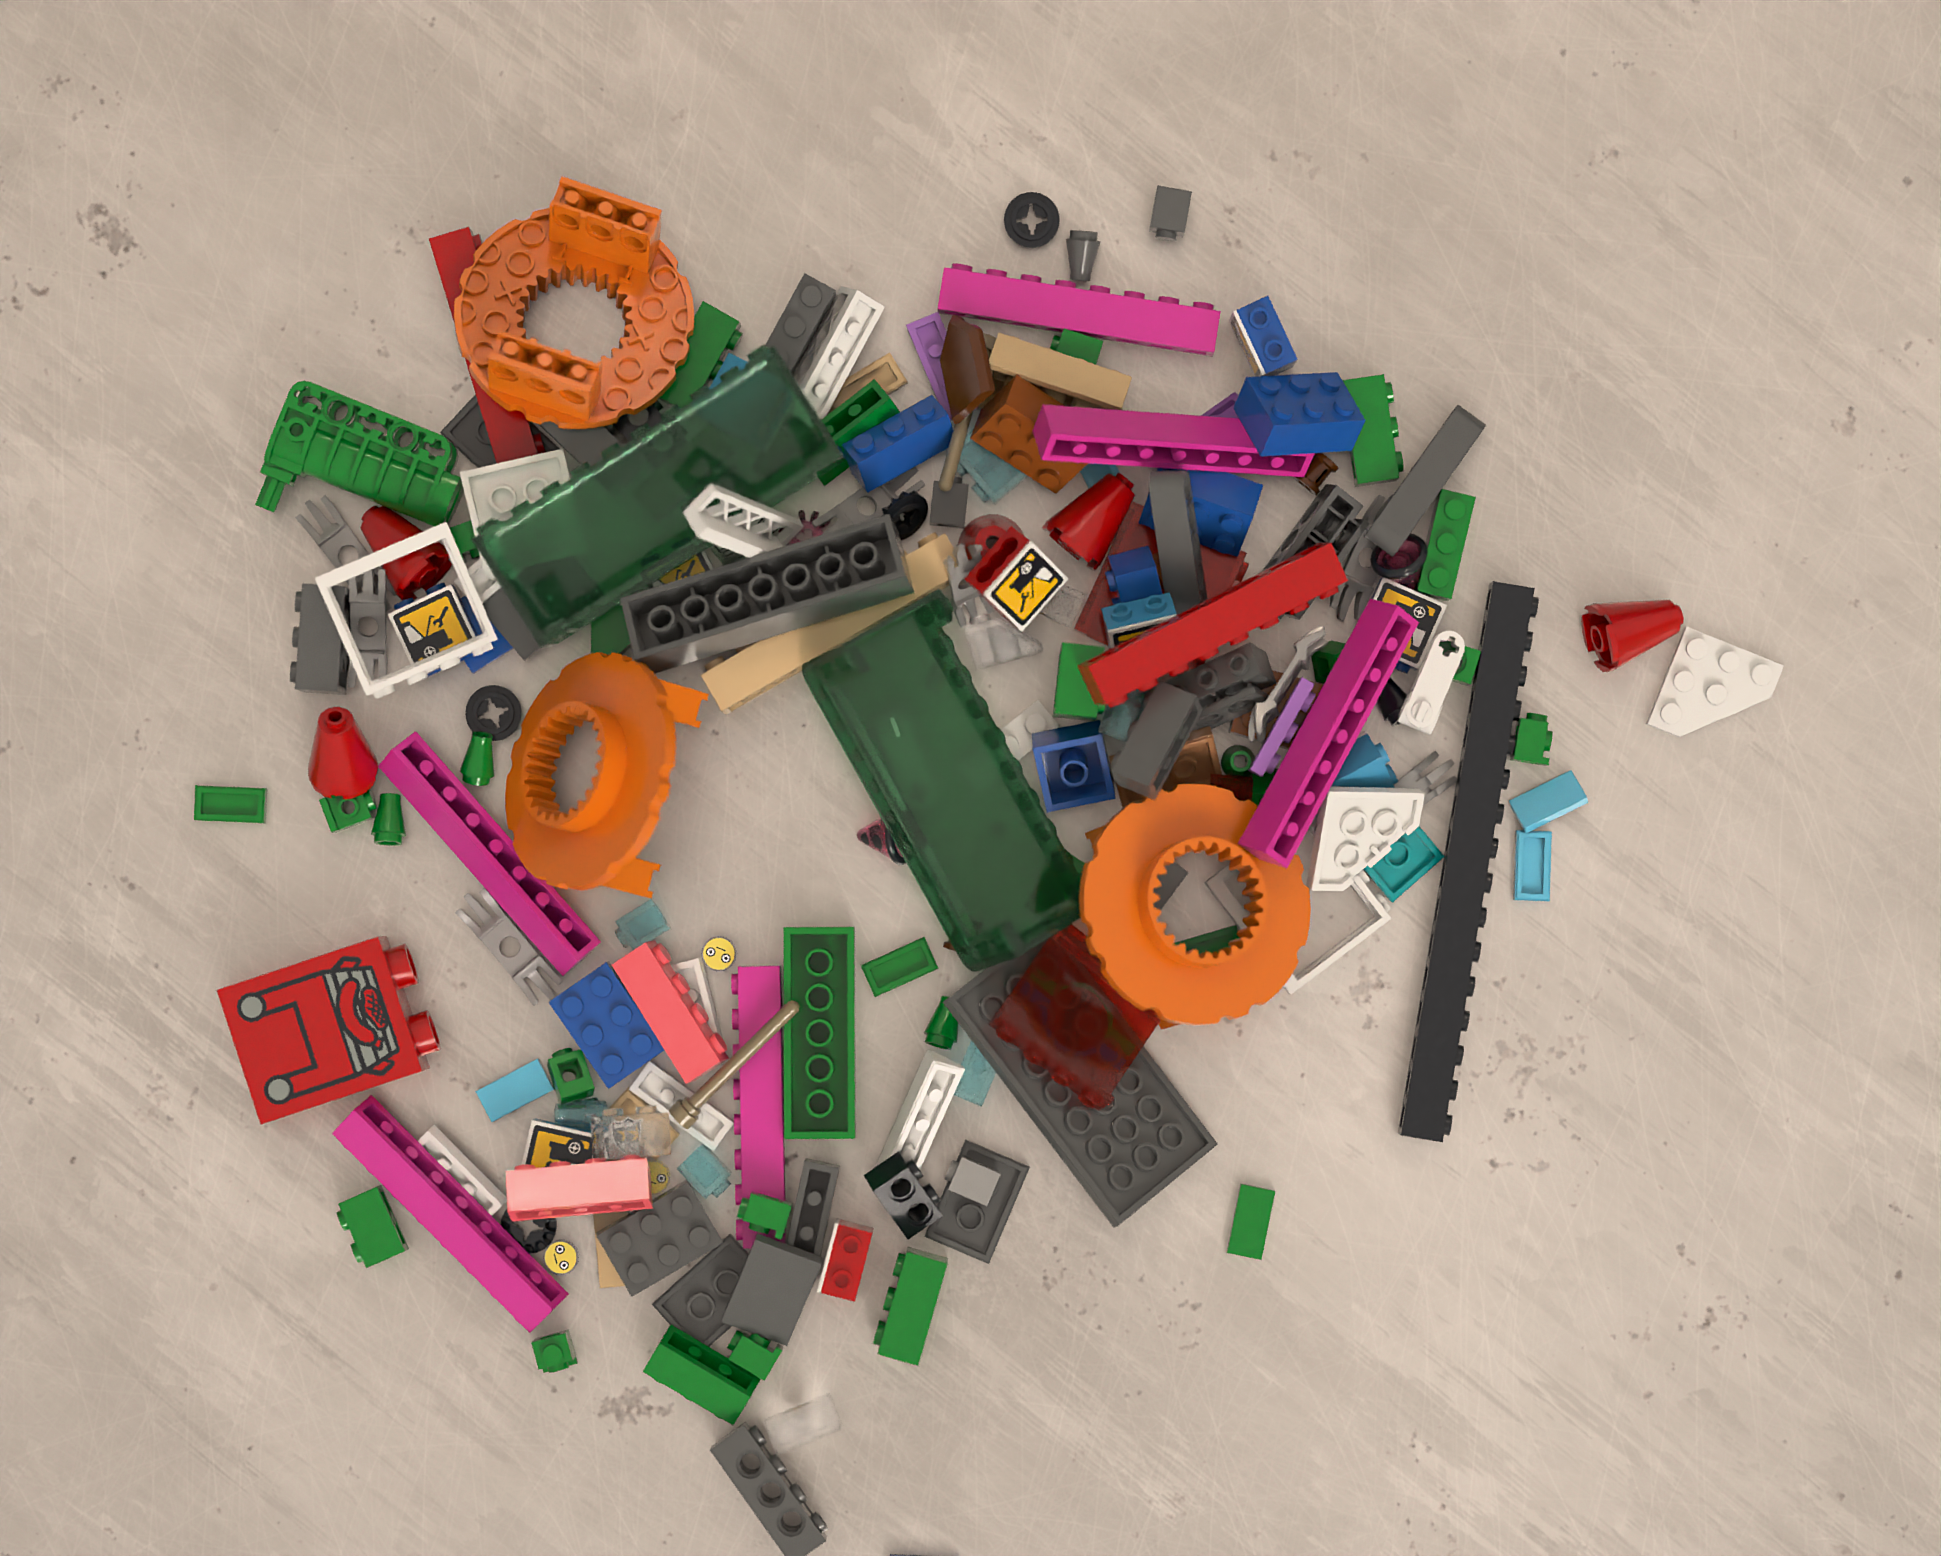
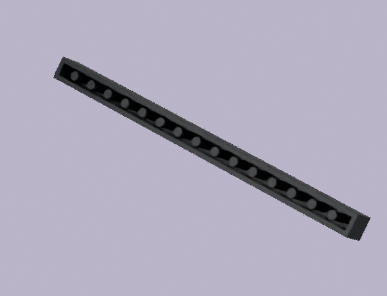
M1495 581L1489 583L1478 648L1481 653L1473 678L1444 852L1445 857L1443 858L1398 1134L1402 1136L1443 1142V1136H1449L1451 1131L1452 1115L1447 1114L1449 1100L1455 1101L1458 1090V1080H1453L1455 1066H1461L1463 1060L1464 1046L1459 1045L1461 1031L1466 1032L1469 1024L1470 1011H1465L1466 998L1473 996L1476 977L1470 976L1472 962L1478 963L1481 952V942L1476 941L1478 927L1484 928L1487 916V908L1482 907L1484 893L1489 894L1492 886L1493 873L1488 872L1489 860L1496 858L1499 839L1493 838L1495 824L1501 825L1504 814V804L1499 803L1501 789L1507 790L1510 770L1505 769L1507 755L1512 756L1515 748L1516 735L1511 734L1512 722L1519 720L1522 701L1516 700L1518 686L1524 687L1526 681L1527 666H1523L1522 662L1524 652H1530L1533 632L1528 631L1530 617H1536L1539 597H1533L1535 588Z

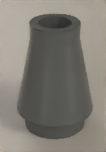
M1070 230V237L1066 239L1070 280H1091V272L1101 242L1097 241L1098 232Z

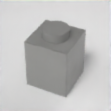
M962 1155L959 1162L952 1160L945 1180L950 1182L948 1190L987 1206L1001 1172Z

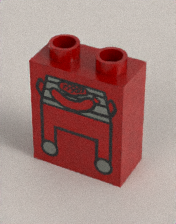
M378 936L216 990L260 1125L430 1069L426 1055L441 1050L429 1011L426 1010L414 1015L412 1014L404 988L418 984L419 980L412 955L406 943L391 948L387 936Z

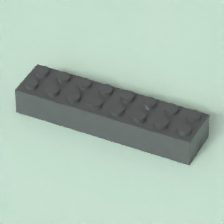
M890 514L625 596L620 598L634 659L645 664L655 674L915 592L899 531Z

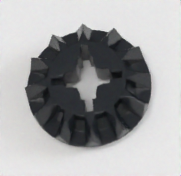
M1027 192L1018 195L1009 203L1004 214L1006 232L1019 246L1034 249L1046 245L1053 239L1059 228L1060 217L1056 205L1050 198L1041 193ZM1029 206H1033L1035 217L1047 219V221L1036 224L1034 235H1031L1028 224L1016 222L1027 218Z
M915 490L909 494L903 491L898 499L891 498V504L888 507H883L882 511L884 515L890 514L899 531L900 539L904 540L913 535L924 523L928 513V503ZM901 513L904 514V515H903V517H904V520H903V521L900 519V514H901Z
M497 685L482 687L468 700L465 711L467 724L472 732L482 731L492 734V741L504 740L516 731L521 721V704L514 693L507 688ZM488 699H491L496 708H508L507 711L499 715V728H497L492 719L479 718L489 711L488 705L490 704Z
M507 1209L501 1218V1226L529 1254L545 1249L552 1242L556 1234V1218L533 1220V1223L543 1228V1230L531 1231L529 1236H527V1240H524V1229L514 1224V1222L519 1221L512 1222Z

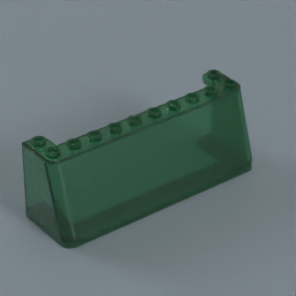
M762 345L747 355L749 362L745 365V368L742 370L738 366L731 368L720 376L722 383L711 390L706 385L689 396L692 402L680 409L678 404L661 413L659 415L662 419L661 422L651 428L646 423L630 433L632 440L620 447L618 442L609 446L600 453L603 459L590 466L588 461L581 464L570 472L573 478L560 485L559 481H555L540 491L543 497L531 504L529 500H526L511 509L510 512L513 516L509 519L499 521V519L495 520L492 518L476 528L478 535L471 540L540 648H551L619 606L621 604L620 598L641 592L713 546L714 543L697 537L683 513L711 483L772 508L848 459L776 347L768 348ZM715 497L705 508L720 504V499ZM743 508L728 512V517L742 513Z
M939 588L805 662L802 665V674L960 960L969 970L977 972L1021 956L1080 918L1079 893L1082 872L1078 873L1074 867L1073 858L1064 849L1059 840L1054 823L1044 813L1038 794L1029 786L1023 775L1020 762L1013 757L1006 744L1004 733L993 721L987 702L978 694L972 683L969 670L962 665L954 650L953 641L943 631L942 627L952 621L953 606Z

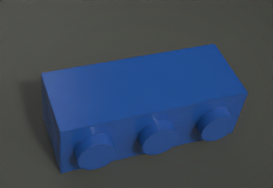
M930 395L842 444V448L852 475L868 493L948 449L953 427L946 410L933 395Z

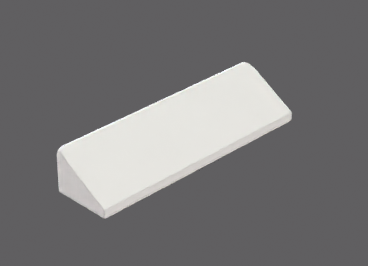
M926 1051L876 1166L899 1151L906 1162L913 1159L918 1168L921 1169L963 1075L964 1066L934 1051ZM898 1179V1180H896L894 1183L897 1184V1183H899L902 1179Z

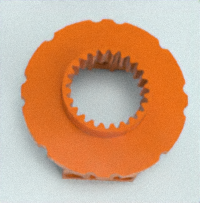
M561 176L554 199L551 200L549 208L532 212V215L527 220L515 219L510 221L481 244L473 254L474 264L464 269L461 275L459 288L462 293L459 297L455 298L454 325L461 356L471 362L469 366L470 374L494 401L508 411L519 410L523 412L526 420L542 424L550 421L562 429H589L617 423L619 417L624 414H632L634 416L652 405L669 389L676 380V368L685 364L689 354L690 345L687 343V339L693 335L694 305L687 278L678 273L676 257L660 240L662 210ZM562 280H566L570 286H573L576 280H581L583 287H587L593 282L595 283L596 291L599 292L606 288L607 298L612 299L616 297L617 309H622V319L625 320L624 337L619 339V348L613 347L611 349V359L603 355L601 361L594 363L571 355V351L564 349V352L537 343V339L530 338V340H527L526 330L523 328L525 311L530 309V300L536 301L538 299V290L547 293L548 284H553L556 288H559Z
M601 652L588 654L574 660L561 669L560 676L556 680H550L530 706L521 724L520 738L514 743L510 757L512 759V768L506 778L505 809L508 829L514 833L512 844L525 868L535 878L545 880L546 884L567 890L570 888L582 891L597 886H604L652 899L653 892L648 891L653 871H659L661 864L637 858V855L644 848L660 819L661 805L667 801L670 792L669 775L675 767L676 757L675 722L700 728L701 721L696 720L701 700L707 701L709 694L658 679L654 672L645 664L634 661L631 657L613 652L610 655ZM583 721L594 723L592 729L599 732L596 741L601 742V746L597 750L601 760L595 764V768L599 772L598 775L593 776L591 779L593 788L585 791L586 800H579L577 809L570 808L568 814L558 811L560 805L553 802L557 796L555 792L551 791V788L555 785V780L551 778V774L557 771L554 760L560 758L559 747L560 745H566L567 734H574V726L582 727Z
M1180 784L1174 786L1170 792L1161 789L1155 800L1143 796L1139 804L1132 802L1124 806L1106 825L1085 833L1087 840L1090 839L1094 852L1093 858L1084 865L1079 893L1081 922L1085 923L1088 928L1087 946L1090 953L1100 959V971L1111 986L1141 1010H1154L1161 1021L1159 1023L1161 1030L1181 1024L1193 1026L1219 1023L1222 1017H1226L1229 1020L1236 1019L1248 1014L1252 1005L1260 1006L1265 1004L1280 991L1291 977L1299 963L1297 951L1300 947L1305 946L1308 937L1311 912L1309 887L1305 886L1302 882L1301 877L1304 868L1299 855H1294L1288 868L1262 861L1240 846L1238 843L1258 805L1250 800L1239 801L1235 798L1232 791L1216 786ZM1192 851L1193 853L1205 851L1208 856L1218 853V861L1220 862L1230 860L1228 869L1230 871L1238 869L1240 873L1237 881L1246 883V888L1242 891V895L1250 897V901L1244 904V909L1250 912V916L1242 918V922L1247 928L1238 930L1237 935L1239 939L1230 941L1229 947L1214 953L1204 952L1198 954L1196 949L1186 951L1185 944L1183 943L1174 945L1175 936L1173 934L1165 936L1163 933L1167 927L1166 923L1157 922V917L1161 914V910L1153 907V903L1159 900V896L1153 892V889L1161 886V882L1156 877L1167 872L1164 866L1172 864L1175 861L1174 858Z

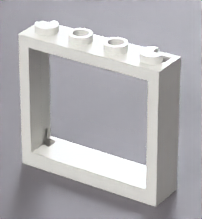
M447 522L315 578L366 696L374 693L377 699L396 691L393 684L405 679L408 685L428 677L426 670L439 665L441 671L461 663L458 656L472 651L474 657L493 649L491 642L497 640ZM442 539L483 634L372 681L331 586Z
M1317 812L1308 828L1313 837H1315L1319 812ZM1228 864L1204 883L1241 930L1247 928L1242 922V918L1249 915L1224 884L1225 880L1239 871L1238 869L1230 871ZM1363 870L1352 878L1354 883L1350 886L1374 917L1296 976L1292 974L1283 986L1288 994H1293L1392 919L1387 913L1391 908L1385 898L1379 892L1373 895L1366 884L1370 879Z

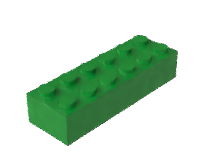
M784 927V1005L791 1000L799 1004V1011L784 1025V1139H855V927Z

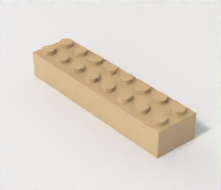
M936 532L917 542L919 547L917 550L910 554H907L906 550H904L915 593L736 648L737 654L725 660L723 656H720L704 666L706 672L701 674V677L720 710L725 715L729 714L948 587L950 584L943 561L950 555L955 562L954 567L958 565L952 554L953 546L946 534L944 533L938 537Z

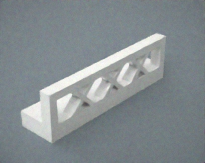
M844 286L840 287L789 382L790 385L799 391L787 412L788 415L796 417L811 427L827 416L885 306L858 290Z
M712 483L683 511L698 538L749 558L785 547L804 527L801 521L795 517ZM715 497L720 499V504L705 508ZM743 508L742 513L728 517V512ZM765 517L764 522L750 526V521ZM786 526L777 537L772 535V530Z

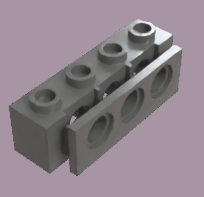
M1326 484L1263 571L1317 543L1331 542L1340 563H1342L1369 526L1366 520L1355 518L1363 508V505L1338 485ZM1342 531V532H1343L1342 535H1341V536L1339 537V539L1336 541V540H1335L1336 537H1337V536L1339 535V533ZM1315 598L1308 601L1309 606L1312 604ZM1307 609L1290 615L1289 611L1284 614L1289 618L1300 620ZM1284 614L1278 616V618L1281 619Z
M1247 643L1164 683L1197 695L1203 711L1192 729L1194 731L1208 726L1214 729L1251 712L1255 703H1262L1267 700L1270 695L1262 690L1276 684V680L1266 652L1252 643ZM1156 686L1127 700L1134 721L1139 720L1144 710V700L1151 690H1155Z
M744 1422L713 1444L710 1451L784 1556H806L826 1542L827 1535L825 1531L828 1527L817 1511L812 1513L805 1502L808 1499L797 1483L792 1484L785 1475L787 1469L781 1459L776 1454L772 1456L764 1445L767 1443V1440L758 1427L754 1425L750 1428L747 1422ZM746 1454H754L759 1457L761 1465L756 1469H749L743 1464L742 1457ZM767 1483H775L780 1487L781 1494L778 1497L770 1498L764 1494L762 1487ZM791 1511L796 1512L800 1515L802 1522L797 1526H789L784 1522L783 1515Z

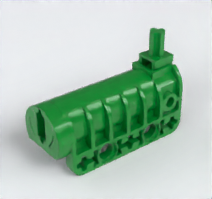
M300 381L289 390L268 442L264 464L260 470V473L265 475L266 479L255 505L274 513L285 485L293 487L297 476L305 478L308 475L435 527L445 522L449 525L464 492L461 477L453 474L458 461V451L448 439L438 433L312 382ZM305 398H317L322 403L321 410L315 404L310 402L304 403ZM335 402L328 413L329 406ZM347 406L348 412L346 417L337 421L335 418L336 412L341 407ZM362 417L369 423L381 424L388 430L387 436H384V433L379 430L367 429L361 424ZM406 433H413L411 444L401 447V437ZM426 443L430 444L429 447L433 449L445 450V454L443 456L437 455L436 457L431 455L429 451L425 450Z

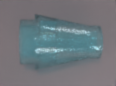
M594 1097L556 1104L554 1110L555 1124L597 1132L598 1129H605L607 1124L606 1101H598V1098Z

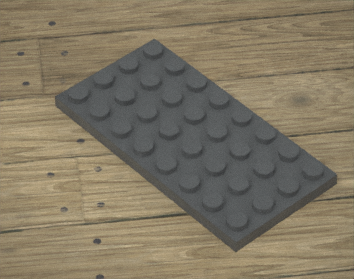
M1049 921L943 1001L1113 1228L1123 1223L1218 1145ZM1035 968L1039 970L1042 974H1044L1047 978L1040 977L1036 973ZM1031 973L1040 981H1052L1057 985L1053 990V997L1028 978ZM1026 982L1029 985V993L1024 997L1018 991ZM1069 982L1082 983L1091 987L1101 1002L1094 994L1082 988H1075ZM1062 986L1070 987L1057 993V990ZM1033 988L1050 1001L1048 1005L1043 1002L1032 1004L1027 1000L1032 995ZM1084 992L1088 996L1081 1009H1078L1073 1016V1035H1071L1069 1032L1061 1030L1065 1010L1073 1009L1078 1004L1079 994ZM1075 997V1002L1071 1006H1068L1071 1000ZM1089 998H1092L1093 1000L1088 1009L1082 1011ZM1102 1003L1112 1015V1029L1135 1047L1128 1057L1121 1052V1048L1116 1041L1108 1038L1104 1039L1107 1030V1015ZM1036 1006H1044L1047 1008V1025L1042 1026L1041 1010ZM1047 1028L1049 1029L1051 1035L1049 1040L1047 1039L1044 1032V1029ZM1075 1030H1076L1077 1033L1079 1034L1077 1047H1075V1040H1074V1039H1075ZM1063 1034L1070 1038L1071 1045H1066ZM1053 1038L1059 1045L1070 1051L1065 1054L1056 1049L1052 1044ZM1102 1043L1118 1055L1115 1061L1106 1062L1100 1057L1099 1047ZM1095 1048V1053L1086 1057L1070 1056L1074 1051L1084 1052ZM1122 1058L1125 1062L1120 1070L1117 1071L1112 1066L1117 1064Z

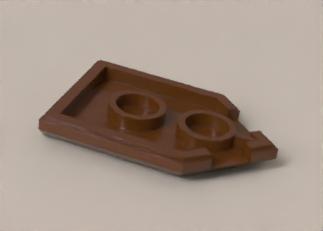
M953 314L948 324L940 364L951 417L955 424H959L995 391L982 328L969 324L961 316Z

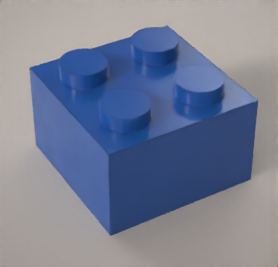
M1101 720L1032 733V748L1047 812L1116 799L1114 780Z

